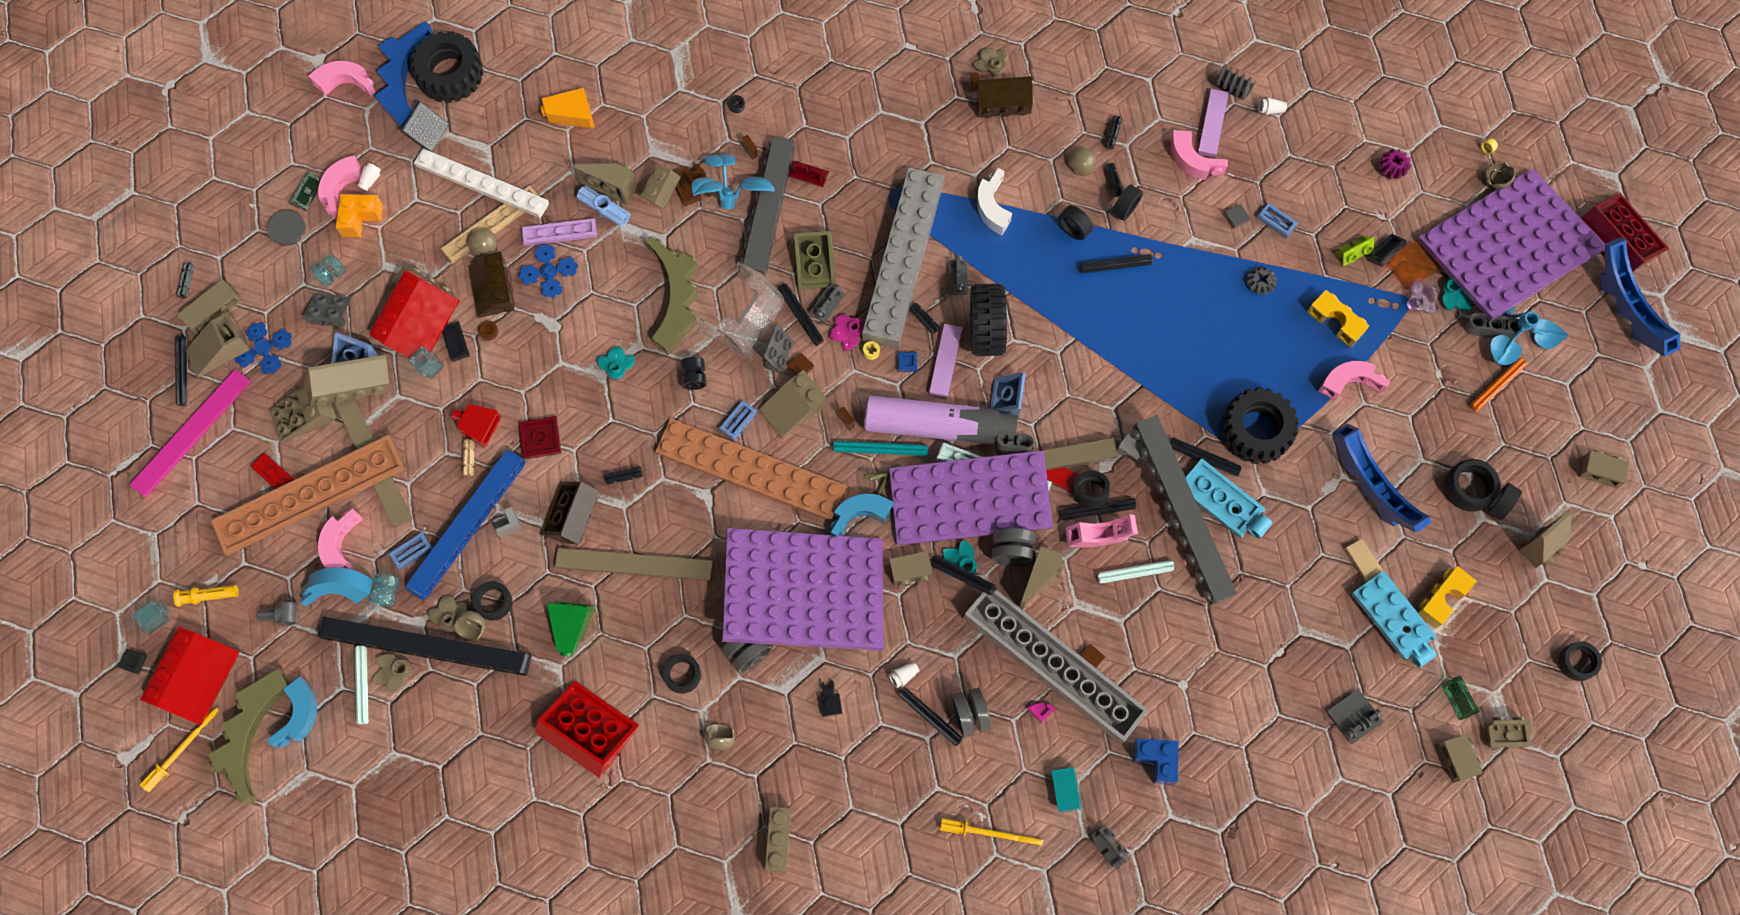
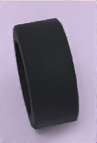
M1132 184L1128 185L1114 204L1112 214L1125 221L1137 207L1142 198L1143 191Z
M1067 206L1058 216L1061 228L1076 240H1084L1093 230V223L1089 216L1076 206Z
M1088 470L1077 475L1073 485V496L1077 503L1086 508H1097L1107 502L1110 493V482L1103 473ZM1086 483H1095L1103 488V492L1099 495L1090 496L1084 494L1080 487Z
M1507 483L1500 490L1497 499L1490 504L1487 513L1502 521L1516 505L1522 490L1511 483Z
M490 581L481 584L475 590L472 604L475 611L484 619L490 621L499 620L510 611L512 596L509 590L501 583ZM490 590H497L504 597L503 605L495 612L485 611L481 606L482 596Z
M1583 641L1574 642L1561 651L1559 665L1564 675L1575 681H1585L1599 673L1602 667V658L1597 648L1592 644ZM1581 650L1588 655L1591 661L1589 671L1580 673L1572 667L1569 658L1573 651Z
M678 654L666 661L663 666L662 676L670 690L675 693L684 694L691 692L698 686L701 680V670L693 657L686 654ZM684 662L693 668V678L686 685H677L671 680V669L677 663Z

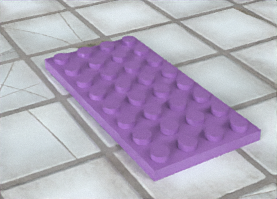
M1044 451L890 468L898 546L993 535L995 530L1006 528L1029 531L1053 529Z

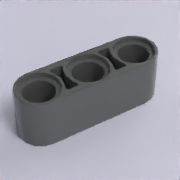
M1485 313L1472 314L1464 324V329L1468 334L1488 338L1506 335L1511 340L1520 330L1518 318L1498 316L1490 321Z

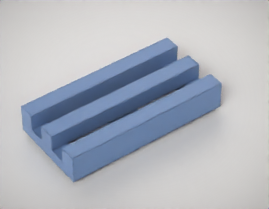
M1267 203L1257 216L1258 220L1286 239L1298 224V222L1270 203ZM1266 210H1269L1270 212H1272V213L1275 214L1276 216H1273L1272 214H1270V213L1267 212ZM1281 219H1282L1283 221H1285L1286 223H1288L1289 225H1291V227H1289L1287 224H1285L1284 222H1282Z
M742 400L719 427V430L735 441L758 412ZM743 407H746V409L741 413V415L727 430L726 427L730 424V422L735 418V416L740 412V410ZM749 411H751L750 414L745 418V420H744V421L740 424V426L736 429V431H735L734 433H732L733 430L737 427V425H738V424L742 421V419L747 415V413H748Z
M421 532L388 554L397 568L402 570L431 551L433 547L424 533ZM421 539L423 540V541H422L421 543H419L418 545H416V546L412 547L411 549L407 550V551H406L404 554H402L401 556H399V557H397V558L395 557L396 555H398L399 553L403 552L404 550H406L407 548H409L410 546H412V545L415 544L416 542L420 541Z

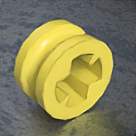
M874 341L865 343L863 346L864 357L868 360L878 358L880 354L879 345ZM870 347H873V354H869L867 349L870 350Z

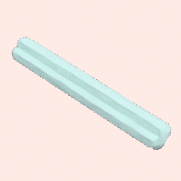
M1173 560L1109 570L1099 572L1097 577L1099 583H1107L1170 572L1174 570Z
M356 646L354 648L356 723L363 725L369 722L367 648L365 646Z

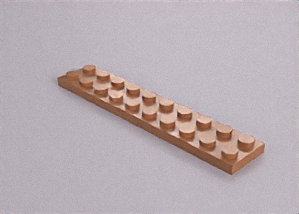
M671 418L655 451L657 455L830 522H833L834 512L840 505L847 489L846 485Z
M387 435L211 520L223 552L228 556L405 470V466L392 437Z

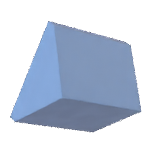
M335 333L331 364L378 356L371 345L341 333Z
M1018 373L994 378L990 408L999 409V413L1017 415V418H1019L1026 374Z

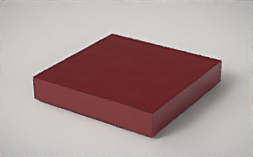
M557 416L519 422L523 459L562 454Z

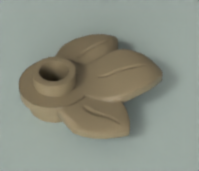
M983 48L980 52L981 59L973 62V66L981 72L989 71L992 75H1000L1005 68L1007 53L1003 49L996 52L992 48Z
M446 595L440 600L437 608H430L428 610V616L432 623L439 624L442 630L452 632L455 630L454 624L458 616L468 610L467 603L456 604L453 597Z
M384 654L377 657L376 660L382 668L376 673L373 681L380 685H387L390 693L399 690L403 686L404 678L408 677L411 673L412 666L410 662L406 659H398L393 654ZM401 666H405L403 672H399Z

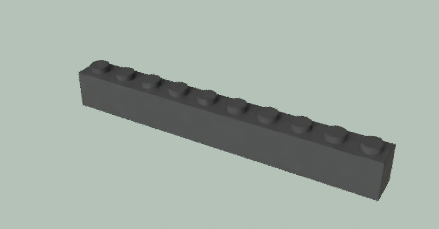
M1158 415L1137 422L1133 426V436L1136 441L1139 440L1140 452L1143 458L1147 459L1149 463L1148 470L1157 481L1156 488L1164 497L1165 509L1170 511L1172 515L1171 522L1173 527L1179 531L1181 545L1187 549L1188 561L1195 567V576L1197 581L1202 583L1205 599L1210 601L1212 605L1236 595L1237 592Z

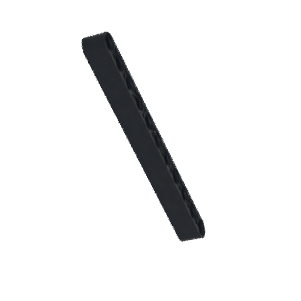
M322 617L317 634L318 638L522 676H527L532 655L522 652L329 617Z

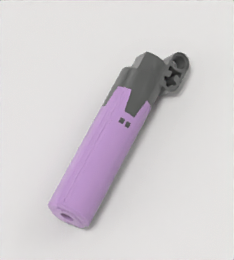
M869 396L867 398L864 417L865 431L996 445L995 449L998 455L1032 452L1034 440L1030 435L1016 433L1017 415L999 413V409Z

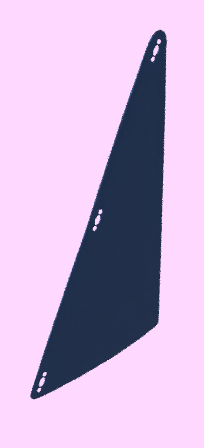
M903 187L893 189L889 194L888 201L890 207L897 211ZM941 193L930 233L931 237L956 255L962 256V259L967 260V263L995 283L1003 285L1005 290L1224 443L1227 442V439L1224 440L1222 438L1221 422L1223 421L1222 417L1226 409L1239 393L1243 394L1247 389L1254 391L1256 387H1262V391H1265L1267 388L1273 389V393L1277 394L1279 392L1283 394L1282 398L1284 400L1288 398L1291 402L1290 407H1295L1297 411L1295 417L1299 418V424L1297 425L1299 428L1331 399L1318 392L1320 385L1331 371L1346 362H1367L1396 328L1411 305L1409 298L1401 294L1270 264L1169 244L1094 225L1092 232L1084 240L1080 241L1070 237L1061 228L1058 217L1002 204L998 205L1011 212L1012 218L1003 235H1000L991 230L982 221L977 208V199ZM1132 248H1138L1139 252L1137 254L1132 253ZM1141 249H1149L1154 252L1152 265L1081 273L1080 270L1082 262L1141 255ZM1157 252H1160L1162 254V258L1157 259L1155 257V254ZM1259 266L1268 267L1269 270L1274 271V275L1277 278L1274 290L1264 295L1253 292L1247 284L1249 272ZM1260 277L1258 282L1263 281L1265 283L1267 277ZM1325 290L1333 293L1341 303L1349 306L1352 312L1358 317L1365 319L1369 325L1366 332L1351 348L1336 336L1341 329L1339 320L1327 318L1321 324L1307 312ZM1369 298H1374L1376 300L1375 304H1370L1368 302ZM1377 300H1388L1391 303V307H1380L1377 304ZM1393 303H1398L1399 309H1394L1392 307ZM1251 412L1244 415L1243 424L1250 435L1262 440L1275 437L1276 428L1268 416L1259 412Z

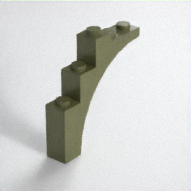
M649 236L645 241L647 249L663 265L670 282V302L667 314L652 340L656 347L669 355L698 324L695 312L688 307L698 297L697 287L689 280L699 269L697 260L692 255H686L682 252L678 256L674 250L665 248L661 240H655Z
M279 669L234 694L237 698L235 703L241 713L221 724L224 729L222 731L223 736L228 743L208 754L212 770L226 774L227 781L236 790L234 794L237 800L248 805L257 801L249 776V754L253 738L267 712L280 698L286 695L283 689L291 684L285 672Z

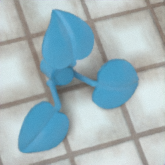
M726 153L705 157L707 165L723 167L724 188L721 182L709 177L697 178L692 182L693 196L718 191L721 208L723 209L735 208V199H739L741 188L750 191L775 192L772 184L762 177L745 178L744 182L739 184L736 193L733 188L727 187L726 165H734L735 157Z
M1515 306L1500 316L1520 318L1518 321L1520 330L1511 340L1506 335L1494 337L1490 342V352L1497 364L1509 365L1514 363L1521 355L1522 348L1514 340L1523 331L1531 330L1532 333H1535L1534 341L1543 349L1556 347L1569 335L1557 324L1546 319H1540L1539 315L1535 312L1511 314L1515 311Z

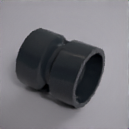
M702 357L682 359L680 361L681 373L683 374L682 387L686 390H699L706 387V374L703 373L705 371L704 359Z

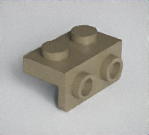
M1523 716L1513 717L1512 720H1505V717L1492 718V721L1485 723L1488 748L1532 746L1529 725L1533 724L1532 720H1525Z

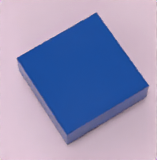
M898 352V372H917V352Z

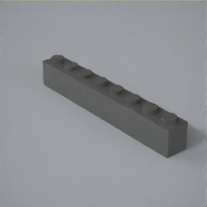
M773 137L772 143L768 144L767 154L769 156L768 159L764 160L763 169L765 173L761 177L767 179L772 184L775 192L757 191L756 202L758 203L757 207H754L752 211V218L754 220L753 224H749L748 228L750 237L749 240L745 241L744 245L746 254L745 257L741 258L740 262L744 275L766 278L795 152L794 140Z

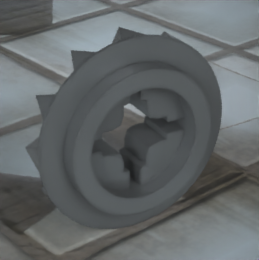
M1259 266L1258 268H1253L1247 276L1249 288L1257 294H1268L1276 287L1277 278L1274 275V271L1272 272L1268 267ZM1267 277L1265 283L1263 281L1258 282L1259 278Z

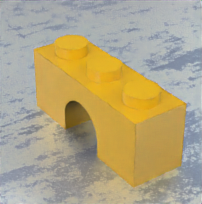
M1327 290L1318 297L1307 311L1321 324L1327 318L1339 320L1341 329L1336 336L1350 348L1369 328L1365 319L1358 317L1349 306L1341 303L1333 293H1329Z
M1458 566L1452 570L1448 569L1442 575L1444 579L1442 583H1437L1431 589L1432 595L1430 598L1426 597L1419 605L1421 609L1418 614L1436 629L1443 625L1454 611L1447 605L1445 595L1451 594L1460 600L1466 596L1477 582Z

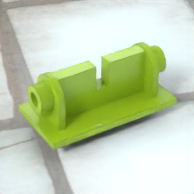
M1362 235L1351 242L1354 247L1348 243L1338 248L1336 256L1342 258V266L1344 267L1358 258L1371 253L1374 250V236L1370 238L1368 235Z

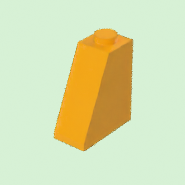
M584 88L542 98L543 106H540L543 117L547 116L549 123L587 128L595 127Z

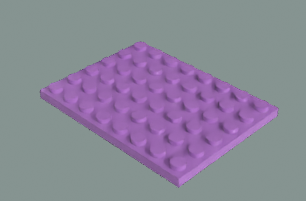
M1533 168L1514 179L1507 188L1497 189L1419 236L1417 240L1474 304L1485 313L1490 321L1605 251V243Z
M727 528L722 642L882 651L884 648L883 539Z

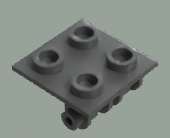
M314 293L303 319L310 325L324 326L326 323V326H344L345 319L342 317L351 297Z
M778 323L774 326L763 357L766 359V369L772 370L774 368L781 374L786 364L789 350L792 348L793 340Z
M1359 689L1327 711L1351 744H1354L1384 722L1381 719L1382 712L1379 709L1375 710Z

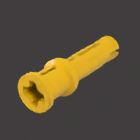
M237 585L208 589L193 587L191 590H174L173 598L176 607H181L182 604L193 603L198 605L201 601L238 597L239 591Z

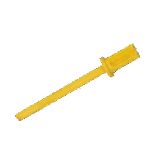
M215 708L207 715L202 726L200 725L161 766L157 763L155 764L156 767L140 784L144 790L150 792L165 775L169 774L166 769L201 731V728L205 727L215 717L219 710L218 708Z
M942 818L940 824L941 831L963 834V837L966 836V832L1041 846L1043 844V839L967 826V820L961 822Z

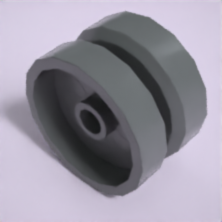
M1017 528L999 529L993 532V544L997 546L992 549L993 562L1008 566H1027L1035 563V550L1031 549L1036 545V534L1034 532Z
M727 642L722 648V653L728 660L734 659L732 666L741 674L761 662L773 650V645Z
M979 687L968 691V702L962 692L951 695L955 717L963 738L973 736L975 731L974 723L980 733L991 730L988 708Z

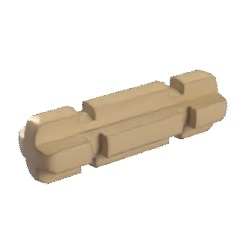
M466 439L463 441L464 467H462V474L470 477L474 475V468L472 466H474L473 449L475 448V442L472 439Z

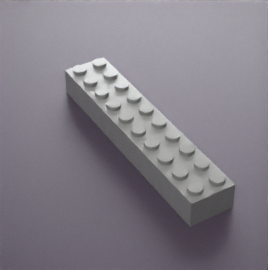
M908 168L862 333L863 341L865 342L874 341L878 345L899 350L942 193L944 175Z
M997 589L993 595L983 592L965 613V621L1120 745L1126 741L1149 711Z

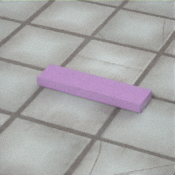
M1211 89L1198 154L1216 157L1229 92Z
M591 218L522 227L523 245L530 246L597 237L596 220Z
M944 324L929 395L948 398L963 327Z

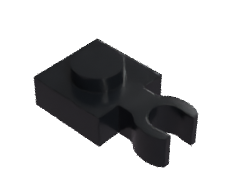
M831 680L832 687L830 689L824 687V682L821 684L822 690L826 695L820 696L823 717L843 714L840 694H833L835 689L833 680Z

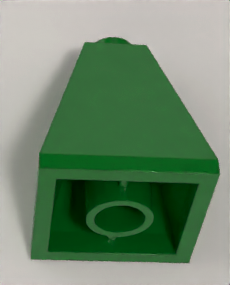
M558 601L548 603L557 652H560L561 656L572 657V653H575L595 611V606Z

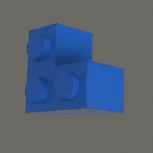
M1140 738L1134 741V762L1154 763V784L1174 785L1178 782V741Z

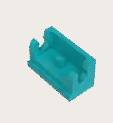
M1071 767L1052 770L1058 812L1082 810L1076 769Z

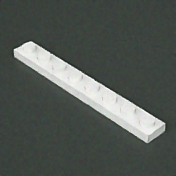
M422 149L414 162L418 168L538 218H541L549 205L547 199L426 149Z

